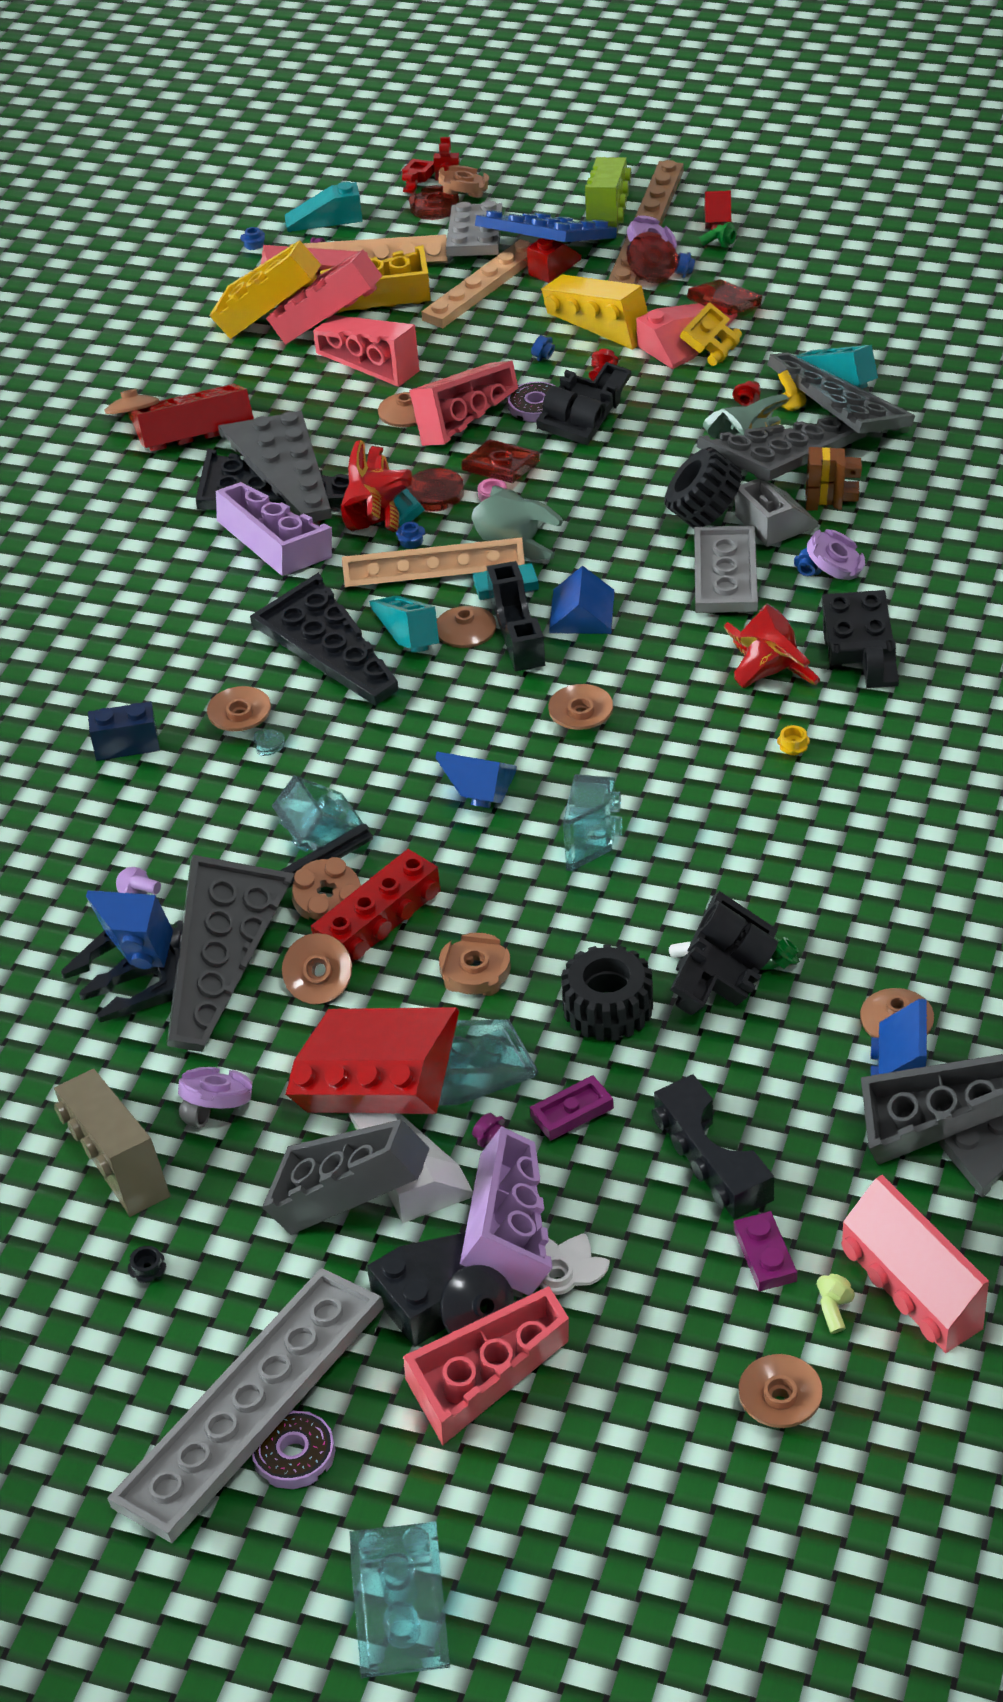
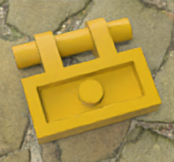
M709 302L684 328L679 337L700 354L704 349H707L710 352L707 362L711 366H715L717 363L723 362L728 356V351L733 350L739 344L742 332L738 328L731 330L726 326L730 318ZM716 336L721 339V343L715 339Z

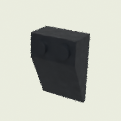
M466 1232L399 1246L367 1265L371 1292L382 1297L383 1309L414 1347L445 1329L440 1313V1299L450 1277L465 1267L460 1264ZM486 1299L481 1301L480 1307L487 1304Z

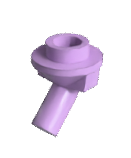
M127 867L117 876L116 887L119 893L147 894L148 892L157 895L161 889V883L149 879L146 874L147 872L141 868Z

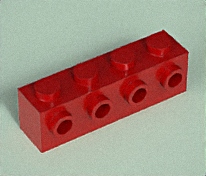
M410 849L405 850L312 924V934H327L339 940L348 950L353 963L355 960L360 959L378 941L386 938L404 920L409 919L426 902L436 897L441 891L438 866Z

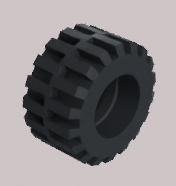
M713 447L701 449L688 458L677 470L667 488L664 504L693 529L694 527L708 526L719 518L732 503L741 485L742 472Z
M611 944L603 945V948L593 946L589 947L587 952H578L575 954V959H569L566 963V969H563L561 975L564 1017L567 1022L571 1023V1028L575 1031L581 1030L582 1035L587 1038L596 1036V1040L604 1041V1038H611L614 1041L620 1040L619 1036L625 1035L630 1037L634 1035L635 1029L641 1030L645 1027V1021H649L652 1016L653 981L651 968H648V962L645 958H639V953L634 950L628 952L626 947L623 946L612 948Z

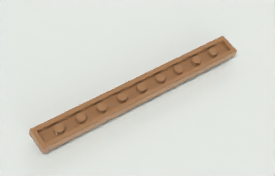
M672 160L658 162L635 217L650 216L660 221L659 225L662 226L683 175L684 163H677ZM628 236L624 241L608 281L637 285L648 257L640 253L631 244Z

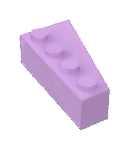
M242 482L216 491L217 521L281 576L292 574L297 570L332 558V527L326 524L318 526L313 523L312 517L304 513L298 516L290 512V506L282 502L272 503L269 501L268 495Z
M501 1126L480 1154L460 1264L465 1267L485 1265L494 1268L506 1278L511 1288L529 1296L533 1294L553 1268L551 1257L546 1256L545 1249L549 1238L547 1228L542 1227L541 1213L544 1211L543 1197H539L537 1190L540 1174L536 1145L534 1141Z

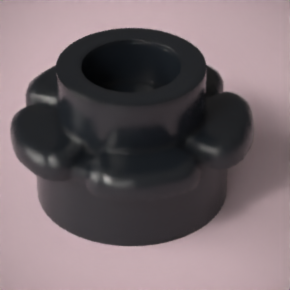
M153 1246L137 1248L130 1256V1263L128 1264L129 1275L132 1278L136 1277L140 1283H149L156 1280L166 1270V1263L163 1262L165 1260L164 1255Z

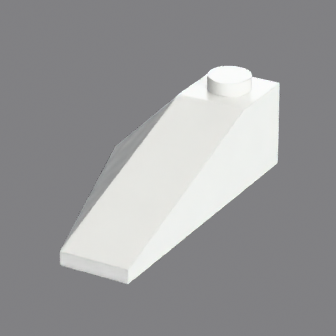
M349 1113V1117L356 1130L402 1119L430 1148L418 1180L388 1192L402 1223L472 1198L473 1191L459 1164L403 1115L391 1113Z

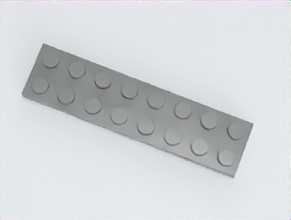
M320 1268L109 1495L107 1499L111 1508L168 1542L173 1543L384 1308L382 1297Z

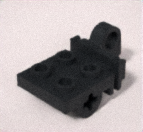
M606 362L594 381L577 376L575 372L565 370L564 377L561 376L560 386H551L545 394L543 411L536 420L537 429L588 446L613 407L616 409L619 405L621 392L632 375L631 370Z
M885 590L822 594L823 633L825 644L828 645L829 667L850 663H863L866 688L899 686L896 665V643L892 635Z
M717 892L712 897L687 950L689 953L679 960L675 969L679 972L670 989L678 995L675 1006L687 1014L693 1015L705 1006L711 991L732 1002L735 1006L739 1005L755 989L756 985L754 983L760 978V975H758L759 971L774 954L778 945V940L774 937L778 929L722 892Z

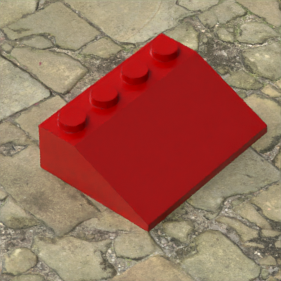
M234 383L161 400L153 406L128 412L141 445L144 448L149 447L150 451L167 448L166 443L177 441L178 445L193 442V437L204 434L205 438L216 437L220 435L218 425L254 419L247 389Z
M456 1007L328 1009L294 1059L285 1095L307 1113L437 1114L460 1010Z

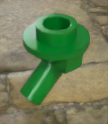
M726 222L724 225H717V228L699 236V240L705 246L718 238L721 247L728 248L730 244L735 242L737 231L732 222Z
M774 937L778 940L777 948L770 960L760 971L778 968L779 966L785 969L789 965L798 964L800 962L797 957L798 948L786 937H783L781 940Z

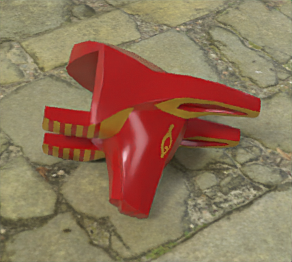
M358 440L355 442L349 458V485L341 504V513L345 526L354 532L385 521V527L391 532L398 531L399 511L394 503V499L404 489L412 485V473L409 469L389 470L388 462L384 455L377 456L375 468H368L365 457V444L362 440Z
M768 603L759 610V613L741 632L729 622L724 625L726 632L734 639L733 643L744 654L740 665L734 671V679L743 689L755 681L774 675L785 668H788L813 685L819 683L820 678L808 667L810 664L809 659L797 649L795 633L790 623L779 610Z

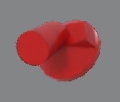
M603 348L592 353L591 366L594 369L589 372V378L594 381L606 362L614 365L618 364L619 359L612 350Z
M756 381L738 384L733 389L732 396L737 403L749 406L760 400V385Z

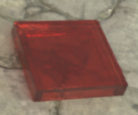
M721 279L689 288L687 293L689 300L704 306L710 302L727 315L757 307L762 302V295Z
M489 439L462 460L461 470L514 483L539 462L540 453Z

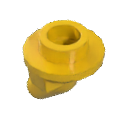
M788 369L778 374L786 390L782 394L787 395L789 398L788 402L781 407L789 411H795L803 407L807 402L806 395L796 387Z

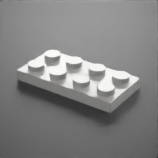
M485 201L481 204L459 202L456 205H452L446 242V256L499 255L501 231L475 226L476 215H486L487 210L500 211L503 215L502 203Z
M755 526L694 527L695 613L758 612Z

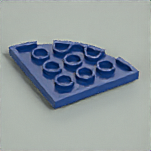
M487 210L486 215H476L475 226L561 242L616 238L617 227L608 226V221L593 220L592 222L581 220L577 222L573 221V218L570 217L551 218V214L547 213L502 215L500 211Z

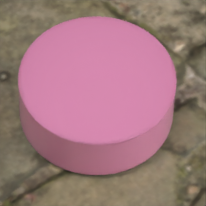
M497 478L483 480L477 487L479 500L482 502L489 498L493 486L507 489L506 483Z

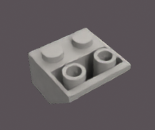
M754 479L741 484L735 496V516L745 526H755V536L767 547L818 527V521L786 491L768 481Z

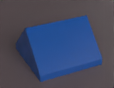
M581 566L553 589L549 633L611 634L614 589L587 568Z

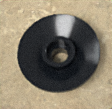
M485 1265L464 1267L450 1277L442 1291L440 1299L442 1322L450 1334L513 1304V1292L506 1278L494 1268ZM483 1299H486L487 1310L483 1314L480 1310V1303Z

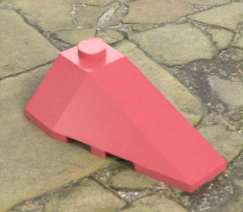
M721 301L710 302L730 318L726 326L737 317V311ZM709 302L657 308L637 318V347L671 369L694 359L698 352L681 339L679 335Z

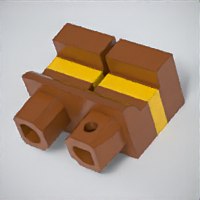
M809 447L805 489L806 511L818 510V505H833L835 509L842 510L843 502L859 501V481H845V478H861V458L845 457V449Z

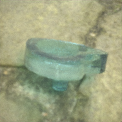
M261 729L253 735L257 754L260 756L275 754L285 745L284 735L274 729Z

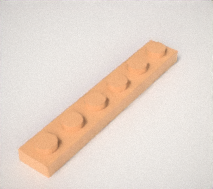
M446 234L303 243L307 248L346 251L364 250L369 258L377 257L378 260L392 258L393 252L401 250L404 254L415 252V247L424 245L427 264L448 263V256H446Z
M522 239L516 241L509 248L422 310V321L442 329L528 266L527 247L532 243Z
M522 537L341 557L345 587L487 571L486 566L517 561L518 565L525 564Z

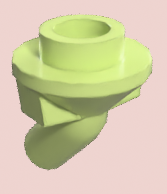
M838 1274L820 1276L816 1285L822 1296L820 1303L831 1334L841 1332L846 1327L838 1305L852 1302L855 1297L854 1290L851 1288L850 1282Z

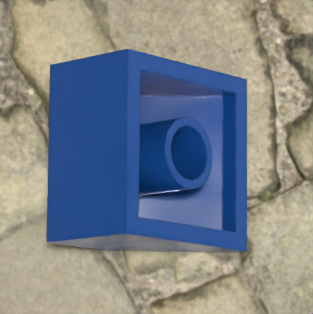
M87 890L86 898L104 931L130 965L141 969L165 966L173 929L156 895Z
M918 999L879 1022V1036L871 1037L870 1059L878 1060V1066L871 1065L870 1076L926 1067L927 999Z

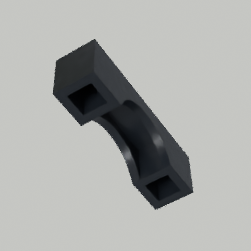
M517 561L486 566L489 597L514 671L546 666L544 636L537 617L531 618L524 582Z
M694 1074L654 1092L655 1108L652 1109V1116L660 1130L665 1129L677 1153L687 1157L696 1178L700 1182H706L711 1189L716 1204L720 1208L725 1207L735 1220L774 1201V1175L754 1150H727L714 1144L705 1135L706 1130L713 1124V1098Z

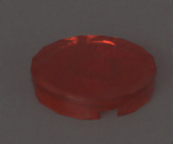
M439 185L426 186L421 189L420 193L416 194L414 192L409 198L411 213L416 217L427 220L449 217L452 205L459 203L458 193L447 194L443 192V186Z
M644 232L638 234L630 242L626 252L627 262L631 270L639 278L650 283L658 284L665 282L673 275L677 268V252L669 241L666 242L661 238L660 234Z
M430 468L412 476V485L407 488L426 511L445 510L448 508V504L454 502L455 505L464 496V485L461 476L452 470L444 468Z

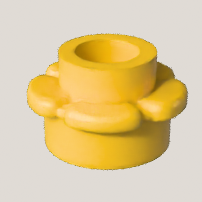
M791 725L782 729L777 739V744L780 745V750L786 754L798 755L807 750L810 739L804 728Z

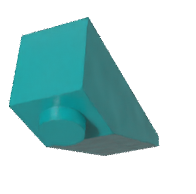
M341 182L338 185H331L286 213L287 232L363 222L357 182Z
M872 345L809 350L796 355V357L861 389L868 387L867 382L878 378Z
M398 595L369 601L371 609L398 645L410 648L411 652H423L429 650V645L439 643L435 606Z

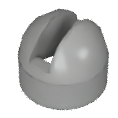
M183 1100L179 1106V1115L185 1124L197 1128H202L206 1125L211 1108L194 1105Z

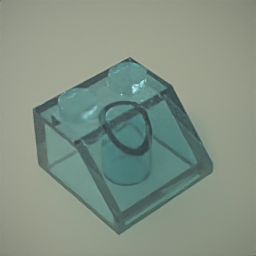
M574 774L563 820L566 871H574L608 853L613 848L614 838L621 836L622 817L616 814V812L620 811L621 792H616L615 777Z
M295 775L272 805L279 816V823L292 835L294 845L305 852L309 850L315 851L358 825H364L341 792Z

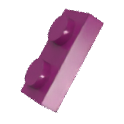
M592 1075L530 1107V1117L551 1141L614 1109V1102L611 1095Z
M771 1211L734 1220L735 1235L759 1291L797 1282V1270Z

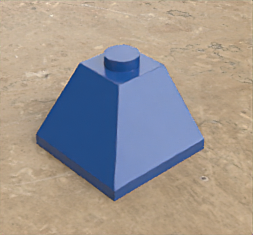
M436 751V760L461 797L472 798L471 805L490 808L491 802H503L516 773L517 766Z

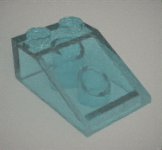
M509 1019L457 1020L439 1105H460L536 1077L539 1071Z
M427 1522L349 1531L361 1678L450 1668L437 1523Z

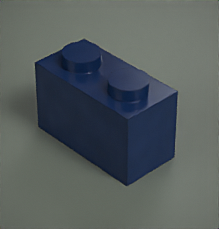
M152 701L88 711L89 733L96 761L160 751Z

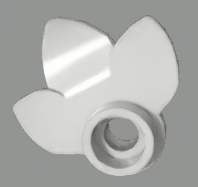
M584 1233L570 1238L560 1245L549 1239L545 1249L546 1256L551 1257L553 1268L539 1286L541 1289L550 1286L554 1295H561L572 1290L574 1286L591 1285L598 1282L606 1274L610 1261L602 1257H591L590 1242Z

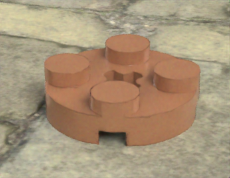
M451 165L449 166V171H444V167L440 168L438 182L443 186V192L447 194L463 192L478 198L482 197L483 191L488 189L489 176L484 172L483 177L478 175L477 169L472 167Z
M331 857L329 859L312 861L297 870L294 875L291 895L293 905L302 917L308 920L309 917L319 920L361 886L360 880L356 873L346 866V863L341 858ZM321 887L333 889L331 897H327L325 893L319 894L318 892L321 890Z
M486 933L462 935L461 941L453 945L450 941L443 947L439 956L440 974L444 980L445 988L452 992L464 994H483L486 996L496 994L500 990V985L508 978L511 970L510 953L507 947L505 949L500 945L498 938ZM474 960L480 961L478 966H469L473 964Z

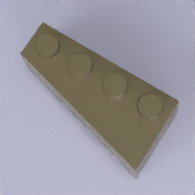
M94 1068L54 1087L59 1101L54 1104V1108L60 1121L63 1124H68L69 1130L76 1141L80 1140L87 1156L93 1160L129 1217L171 1197L151 1137Z

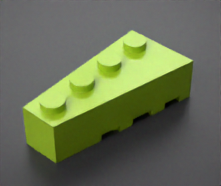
M596 157L593 170L590 172V178H588L585 185L586 221H608V226L617 227V233L619 223H624V210H626L629 183H631L632 176L631 168L627 167V157Z

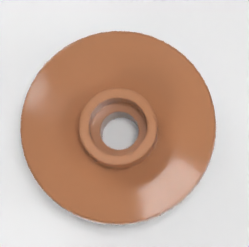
M137 389L120 392L121 398L111 403L104 411L105 414L135 411L158 404L159 398L150 395H139Z
M410 392L394 394L380 403L378 415L384 423L394 427H412L417 425Z
M460 606L452 608L441 614L437 619L439 640L448 646L456 648L479 646L487 642L494 635L496 620L489 611L480 607Z
M575 684L558 690L549 700L548 710L552 720L560 726L583 730L604 723L612 714L613 701L611 696L600 687L590 684Z
M237 686L223 690L216 694L207 706V715L210 722L217 728L226 731H244L254 728L265 721L271 711V703L267 694L260 689L249 686Z
M314 933L299 938L289 947L282 963V976L287 989L294 997L309 1004H325L339 997L347 988L352 975V961L348 950L339 940L327 934ZM324 964L326 968L324 975L317 977L315 975L316 966Z
M902 988L880 990L864 1001L860 1011L861 1024L871 1037H878L879 1022L914 1001L925 998L916 992ZM927 1001L928 1035L933 1027L934 1012Z
M772 1354L761 1357L744 1370L739 1381V1399L745 1411L756 1421L771 1427L788 1428L806 1422L817 1412L822 1401V1383L817 1372L807 1362L791 1355ZM777 1396H782V1397H785L786 1399H784V1400H778V1399H775V1397H777Z

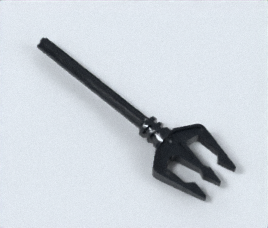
M360 824L280 871L296 873L304 865L315 860L329 859L331 857L342 858L373 840V835L369 832L368 825ZM294 877L288 888L293 886ZM181 920L174 923L175 928L172 927L173 934L164 967L141 969L130 965L124 958L108 973L97 975L80 991V1000H85L106 994L113 986L150 973L158 975L159 982L130 999L116 996L97 1014L99 1022H105L172 1001L182 929ZM105 931L97 936L62 969L63 979L90 971L92 960L116 947Z

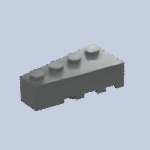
M1003 1054L861 1077L868 1146L876 1163L880 1165L1002 1116Z
M402 1119L288 1146L262 1208L290 1235L418 1180L430 1148Z

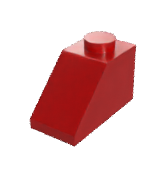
M731 190L705 191V229L712 230L717 228V225L732 222Z
M539 238L527 247L528 274L550 283L579 262L581 254L561 242Z

